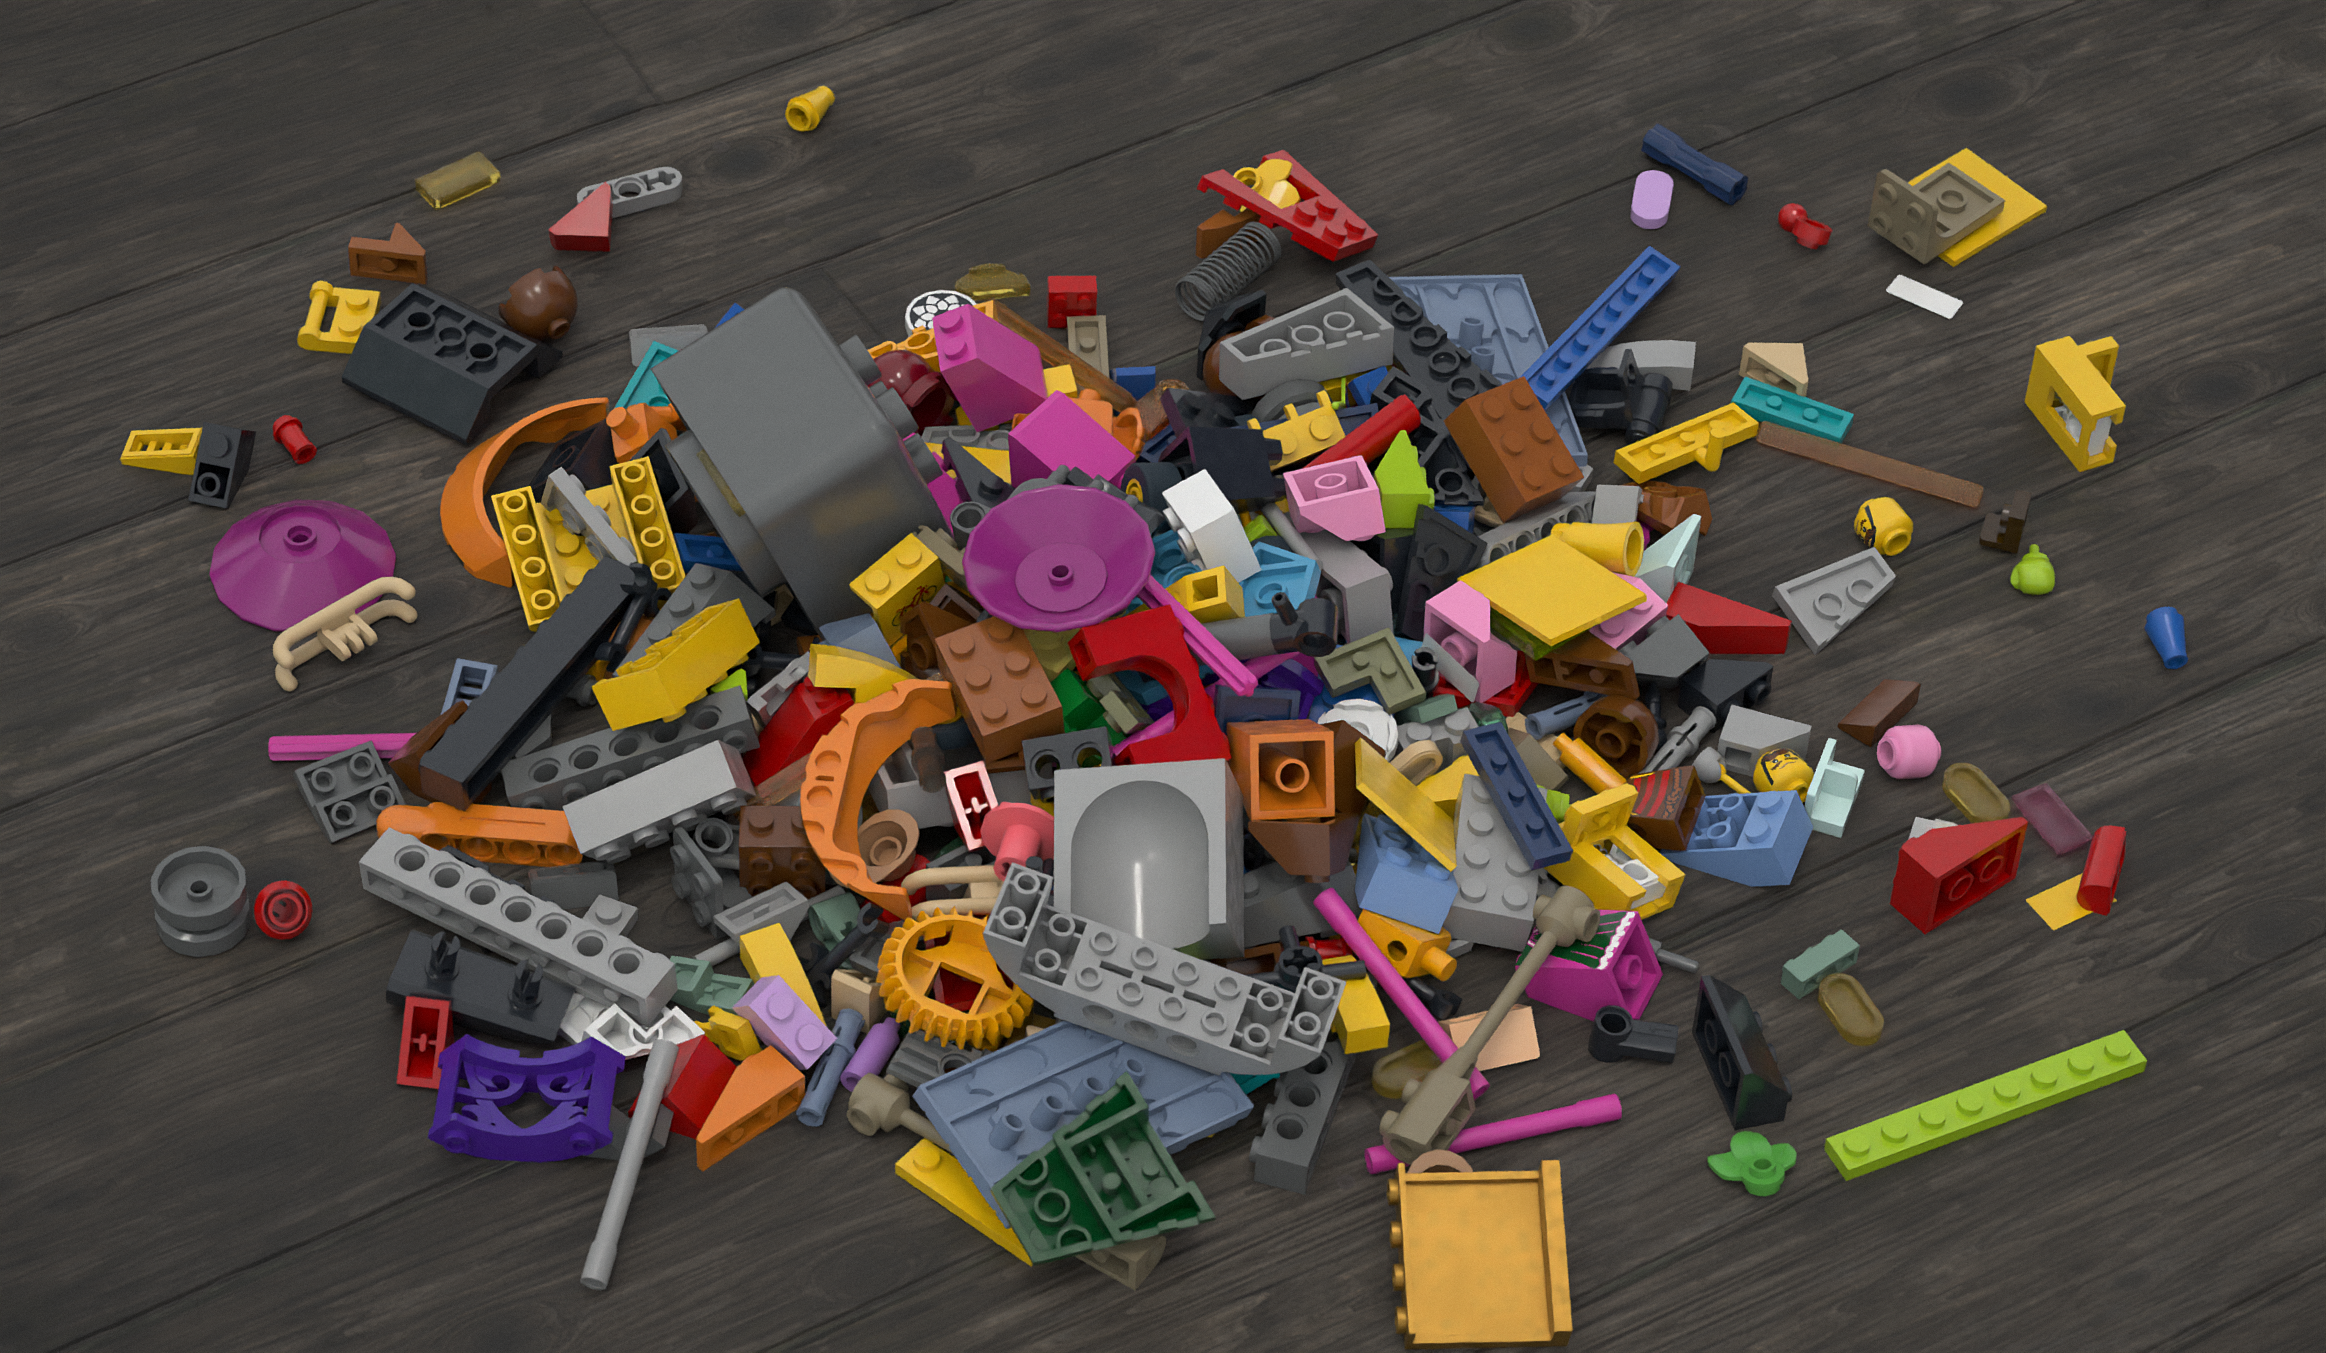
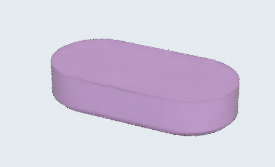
M1649 170L1637 177L1630 213L1631 220L1637 226L1644 229H1657L1666 224L1673 191V180L1668 174L1657 170Z

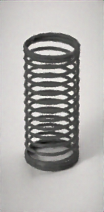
M1257 222L1247 223L1243 228L1239 229L1228 241L1219 246L1217 250L1213 251L1196 268H1193L1191 272L1187 273L1185 277H1182L1175 285V296L1182 310L1190 317L1204 321L1205 316L1193 312L1182 298L1181 285L1183 284L1185 295L1190 304L1202 314L1206 313L1191 300L1186 288L1187 282H1189L1194 298L1207 309H1212L1214 306L1233 299L1240 292H1243L1255 279H1258L1260 275L1264 274L1266 270H1269L1280 259L1281 247L1275 234L1268 227ZM1246 230L1256 231L1267 239L1274 252L1273 260L1266 244L1258 236L1246 232ZM1245 235L1254 237L1263 245L1269 256V261L1265 259L1260 247L1252 240L1246 238ZM1247 241L1257 248L1262 259L1249 247ZM1239 244L1242 245L1245 252L1240 249ZM1234 249H1236V250L1238 251V253L1240 254V256H1238V255L1234 252ZM1228 253L1232 254V256L1234 257L1235 261H1234L1232 258L1229 257V254H1228ZM1223 257L1228 260L1230 266L1224 262ZM1253 261L1258 264V267L1254 266ZM1218 262L1222 263L1224 269L1219 266ZM1248 266L1252 267L1253 272L1249 270ZM1213 267L1217 268L1220 275L1214 271ZM1242 269L1247 272L1248 276L1244 275ZM1208 271L1212 273L1215 280L1208 275ZM1238 275L1242 276L1243 281L1238 278ZM1203 276L1208 279L1210 284L1203 280ZM1231 277H1232L1234 280L1237 281V284H1238V285H1235V284L1233 283V280L1231 279ZM1226 282L1232 286V289L1228 288ZM1192 283L1196 285L1199 293L1204 297V299L1210 302L1211 307L1204 304L1197 297L1195 291L1193 290ZM1222 288L1226 289L1227 294L1222 291ZM1215 290L1221 294L1222 298L1217 296Z

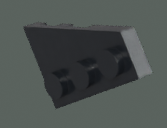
M1418 504L1395 627L1397 633L1409 640L1423 642L1426 601L1457 583V578L1474 571L1488 544L1423 504Z

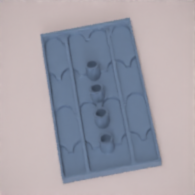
M1522 274L1389 277L1403 290L1407 297L1411 298L1423 309V315L1434 326L1439 324L1447 332V338L1458 348L1462 346L1471 354V361L1482 371L1487 369L1502 384L1518 379L1549 348ZM1564 391L1545 412L1577 466L1583 467L1587 465L1588 454ZM1456 444V446H1457V448H1458V450H1459V452H1460V454H1461V456H1462V458H1463V460H1464V462H1465V464H1466V466H1467V468H1468V471H1472L1471 467L1469 466L1468 462L1466 461L1465 457L1463 456L1461 450L1459 449L1458 445Z
M1065 1020L919 1085L913 1094V1098L923 1111L925 1110V1115L944 1142L949 1144V1149L969 1177L973 1178V1183L993 1211L997 1212V1217L1006 1229L1011 1228L991 1194L990 1188L1034 1150L1039 1151L1052 1139V1135L1064 1124L1069 1125L1085 1111L1087 1104L1098 1095L1102 1096L1115 1085V1080L1126 1071L1149 1106V1122L1169 1155L1185 1149L1192 1142L1235 1125L1238 1120L1247 1117L1254 1107L1230 1073L1221 1072L1219 1076Z

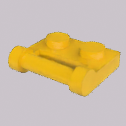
M325 281L315 282L310 291L312 302L305 326L299 330L297 337L298 345L306 350L352 354L364 325L379 313L381 306L380 291L334 288ZM326 306L337 307L330 333L320 331Z

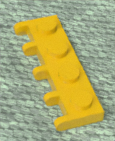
M1325 390L1316 393L1321 408L1298 416L1294 405L1290 403L1283 407L1288 421L1263 431L1264 438L1281 440L1283 450L1282 460L1277 465L1270 466L1271 472L1326 451L1345 437ZM1256 418L1247 421L1249 429H1261Z

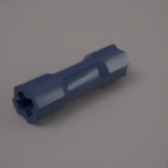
M1658 123L1648 130L1642 140V152L1665 166L1677 168L1702 183L1708 192L1732 206L1743 197L1747 190L1749 179L1747 176L1723 162H1715L1687 145L1682 137Z

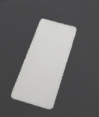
M1898 275L1886 289L1888 293L1949 319L1954 316L1963 304L1961 300L1903 275Z
M1426 633L1422 647L1431 648L1437 653L1438 664L1436 669L1471 702H1474L1479 682Z

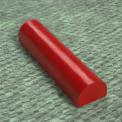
M1405 394L1403 396L1400 395L1304 468L1362 455L1366 465H1369L1390 448L1400 430H1406L1408 435L1420 426L1421 417L1418 409Z

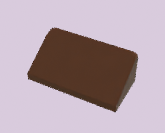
M1884 679L1838 723L1837 728L1867 746L1872 747L1888 729L1892 728L1917 704L1921 684L1914 681Z

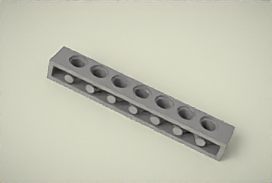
M389 827L359 861L363 889L516 963L528 959L529 969L535 971L538 963H540L544 970L543 976L577 987L575 991L608 1007L616 1004L629 1017L647 1026L651 1024L678 991L675 963L671 962L663 954L652 953L639 947L629 938L621 935L616 936L598 927L589 919H581L562 910L560 906L551 901L545 902L534 897L518 885H509L492 877L482 868L471 867L457 860L446 851H438L421 843L413 835H404Z

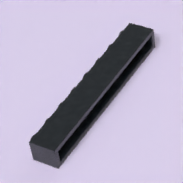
M604 556L594 569H589L578 587L562 599L559 608L549 619L541 622L536 634L526 645L518 648L512 661L503 671H498L494 675L490 685L479 697H475L470 702L467 711L455 724L449 725L443 738L436 746L424 753L418 767L422 793L464 812L597 662L595 654L598 646L609 641L635 595L624 593L620 586L622 580H635V575L628 565Z

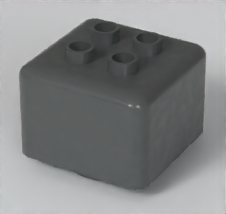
M782 287L773 291L651 368V371L687 429L685 433L667 443L665 447L697 500L760 597L764 598L785 584L822 641L825 639L819 630L821 626L873 613L872 608L850 589L849 584L910 533L916 532L919 534L921 532L918 528L920 525L927 526L934 532L941 528L955 541L949 524L927 484L943 475L939 464L918 433L905 441L902 440L919 429L910 411L893 387L887 389L881 380L868 388L867 385L882 377V374L862 341L855 334L838 345L809 301L797 290Z

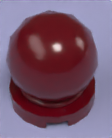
M905 349L887 351L873 359L882 377L867 385L868 388L880 380L887 389L893 387L917 423L919 429L915 433H918L921 438L925 427L949 426L952 423L953 418L948 414L953 407L954 400H958L942 373L934 371L921 355Z

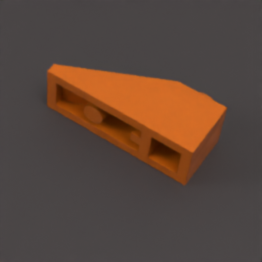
M772 1045L758 1054L748 1056L735 1069L696 1138L697 1167L700 1170L705 1171L797 1110L805 1096V1076Z

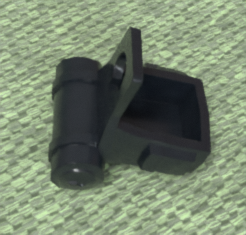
M1625 349L1619 370L1617 367H1592L1585 369L1574 381L1568 402L1578 427L1626 430L1625 441L1630 445L1661 432L1663 419L1672 399L1673 383L1668 377L1661 374L1650 373L1645 374L1643 377L1638 370L1632 349Z

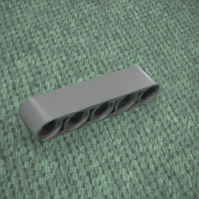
M1596 491L1568 492L1557 501L1521 515L1478 536L1488 544L1475 570L1550 536L1551 529L1556 523H1592Z

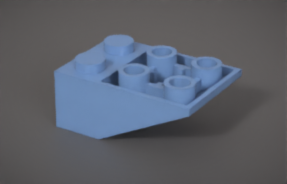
M1797 790L1706 796L1687 849L1684 851L1661 849L1660 853L1670 862L1751 887L1790 885L1812 832L1813 825Z
M1364 814L1355 883V893L1359 907L1439 934L1458 892L1453 871L1450 872L1389 816L1378 815L1376 818Z

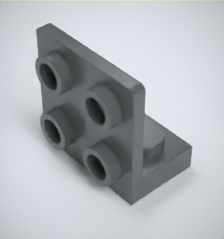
M682 826L673 829L674 846L670 848L675 875L671 876L672 886L680 899L686 898L692 906V911L698 924L701 927L707 926L716 940L728 934L714 923L713 916L753 897L748 894L745 887H740V880L730 868L718 867L714 869Z

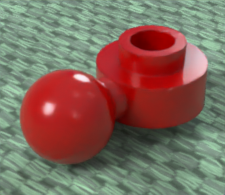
M1790 203L1779 211L1778 223L1780 227L1798 237L1797 243L1811 249H1818L1819 245L1828 244L1833 230L1821 222L1808 218L1804 207L1796 203Z

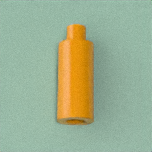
M1562 733L1553 742V746L1562 753L1559 760L1596 794L1627 783V780L1582 739L1577 738L1573 741L1565 733Z

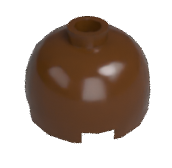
M553 266L552 271L546 273L541 268H537L522 276L508 289L512 296L506 305L499 304V315L506 325L541 341L555 340L563 337L569 331L570 324L573 322L578 309L576 290L572 282L558 266Z
M1610 695L1595 701L1578 717L1573 730L1574 740L1577 738L1582 739L1625 779L1631 774L1641 772L1648 765L1659 743L1658 724L1653 713L1639 700L1620 695Z

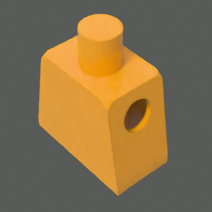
M1366 909L1362 910L1358 923L1401 977L1411 978L1432 974L1444 982L1452 976L1457 967V960L1446 953L1452 940L1451 933L1442 927L1439 934Z

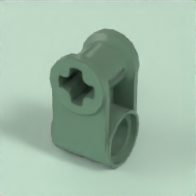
M850 892L809 906L808 918L816 938L823 943L829 952L857 926L860 908L855 897ZM849 959L838 967L840 970L853 969Z

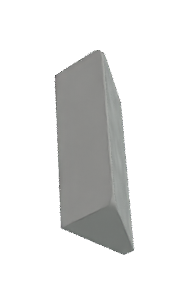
M701 324L631 329L629 331L632 363L634 366L640 365L653 341L676 350H681L708 333L707 327Z

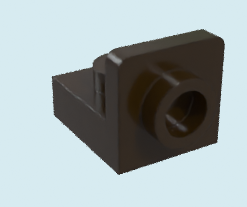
M2016 490L2012 505L2004 504L2001 515L1987 513L1979 544L2018 553L2032 493Z

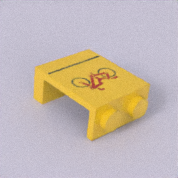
M910 533L852 581L849 586L855 594L872 608L874 614L872 618L891 649L906 636L900 633V617L919 603L925 601L930 604L945 584L939 557Z

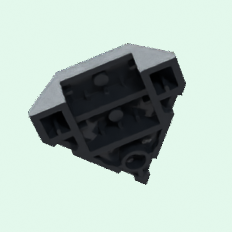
M1393 366L1372 392L1370 404L1377 403L1378 410L1380 411L1397 397L1405 394L1418 409L1421 417L1420 426L1408 434L1411 445L1417 447L1419 466L1425 468L1426 484L1428 488H1432L1434 491V504L1484 506L1485 501L1478 489L1475 490L1468 476V468L1448 428L1443 422V418H1439L1432 404L1433 398L1427 386ZM1387 451L1367 465L1373 478Z

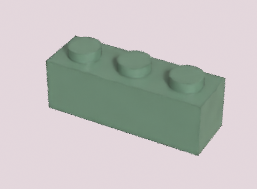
M1842 929L1833 935L1830 934L1821 943L1807 948L1802 955L1795 959H1790L1784 964L1781 984L1796 998L1801 999L1857 963L1860 945Z

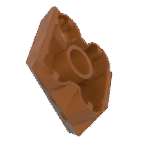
M1649 480L1640 484L1636 481L1622 484V486H1639L1642 489L1644 497L1643 503L1638 504L1637 519L1666 535L1691 515L1697 514L1702 516L1699 533L1706 536L1712 522V515L1705 489L1689 486L1678 487L1667 482Z

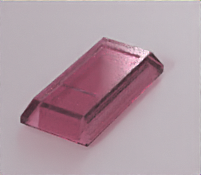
M2046 782L2012 796V800L2017 808L2058 856L2092 841L2093 836Z

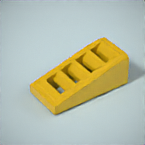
M202 428L131 431L120 460L123 465L193 475ZM144 445H148L146 451H142Z

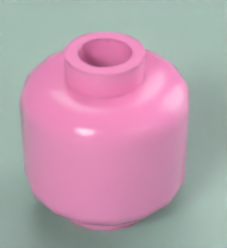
M1923 725L1892 727L1883 735L1877 746V758L1880 766L1891 777L1896 779H1916L1929 776L1936 768L1941 756L1940 743L1934 733Z

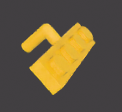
M1731 403L1616 450L1613 463L1638 484L1693 461H1697L1706 470L1714 472L1720 467L1723 449L1756 436L1759 423L1735 403Z

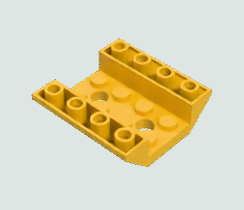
M649 456L609 466L612 485L588 490L585 496L594 507L598 505L606 512L611 521L610 527L618 537L621 538L623 536L632 544L637 554L635 557L637 563L645 564L650 568L652 580L658 584L657 587L667 588L672 595L686 576ZM531 486L492 495L491 498L529 630L537 632L541 622L553 615L559 608L562 599L578 587L589 569H594L599 561L589 552L585 544L586 537L572 535L563 526L564 519L557 508L549 512L541 503L536 504ZM658 600L659 610L663 608L667 601Z

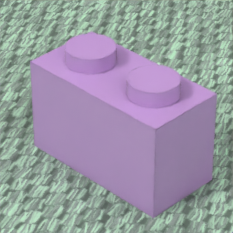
M779 975L761 977L732 1007L740 1017L750 1021L754 1033L767 1047L772 1045L798 1070L808 1069L837 1039Z

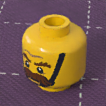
M1881 497L1870 499L1861 505L1854 521V530L1869 549L1875 547L1880 555L1887 554L1892 556L1902 552L1910 544L1913 522L1893 498Z
M1779 748L1768 751L1759 758L1754 770L1753 782L1759 792L1797 790L1803 803L1806 801L1814 772L1793 750Z

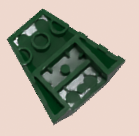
M1127 1071L1115 1080V1085L1102 1096L1098 1095L1087 1104L1085 1111L1069 1125L1064 1124L1052 1135V1139L1039 1151L1034 1150L990 1188L991 1194L1034 1266L1214 1221L1216 1218L1194 1180L1186 1183L1149 1122V1106Z

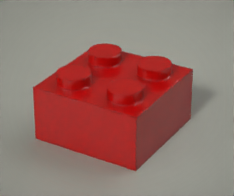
M1048 276V328H1067V317L1096 316V276Z

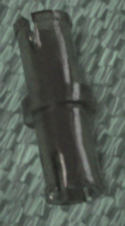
M924 726L916 728L911 733L910 743L913 748L911 764L914 771L918 773L920 787L923 786L925 792L936 793L941 791L946 784V775L943 771L945 755L942 748L938 746L936 732L933 734L932 728Z

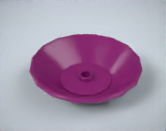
M1057 484L1022 491L991 508L970 532L962 559V566L968 591L990 615L1021 629L1062 632L1096 625L1126 608L1149 580L1155 557V549L1148 524L1126 501L1094 487Z
M296 499L262 507L233 524L214 548L209 576L219 601L241 620L272 631L284 632L286 629L369 582L381 577H393L396 554L387 532L363 511L333 501ZM383 594L355 609V614L377 603Z

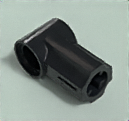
M1607 1005L1600 1008L1595 1015L1588 1049L1593 1057L1605 1063L1617 1062L1624 1056L1673 1063L1678 1039L1677 1025L1633 1019L1624 1008L1616 1005Z

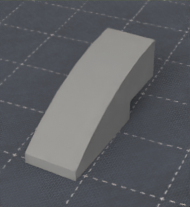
M1657 340L1609 346L1586 369L1592 367H1617L1619 370L1625 349H1632L1638 370L1643 377L1645 374L1650 373L1661 374L1671 380L1673 389L1690 391L1696 342Z

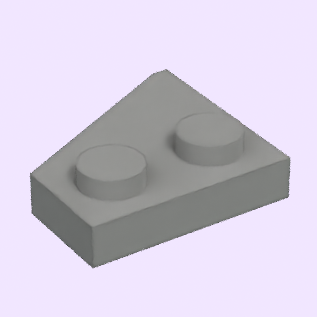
M809 652L790 662L784 671L746 701L758 725L763 729L795 686L804 682L808 676Z

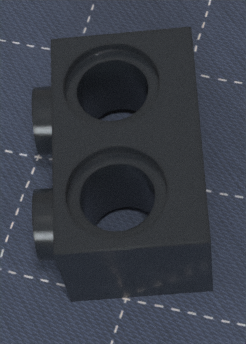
M1106 726L1022 741L1029 791L1035 800L1041 799L1043 803H1054V778L1043 779L1039 776L1040 770L1045 764L1051 762L1058 763L1060 770L1079 769L1087 757L1097 755L1102 757L1100 767L1115 766L1112 739Z

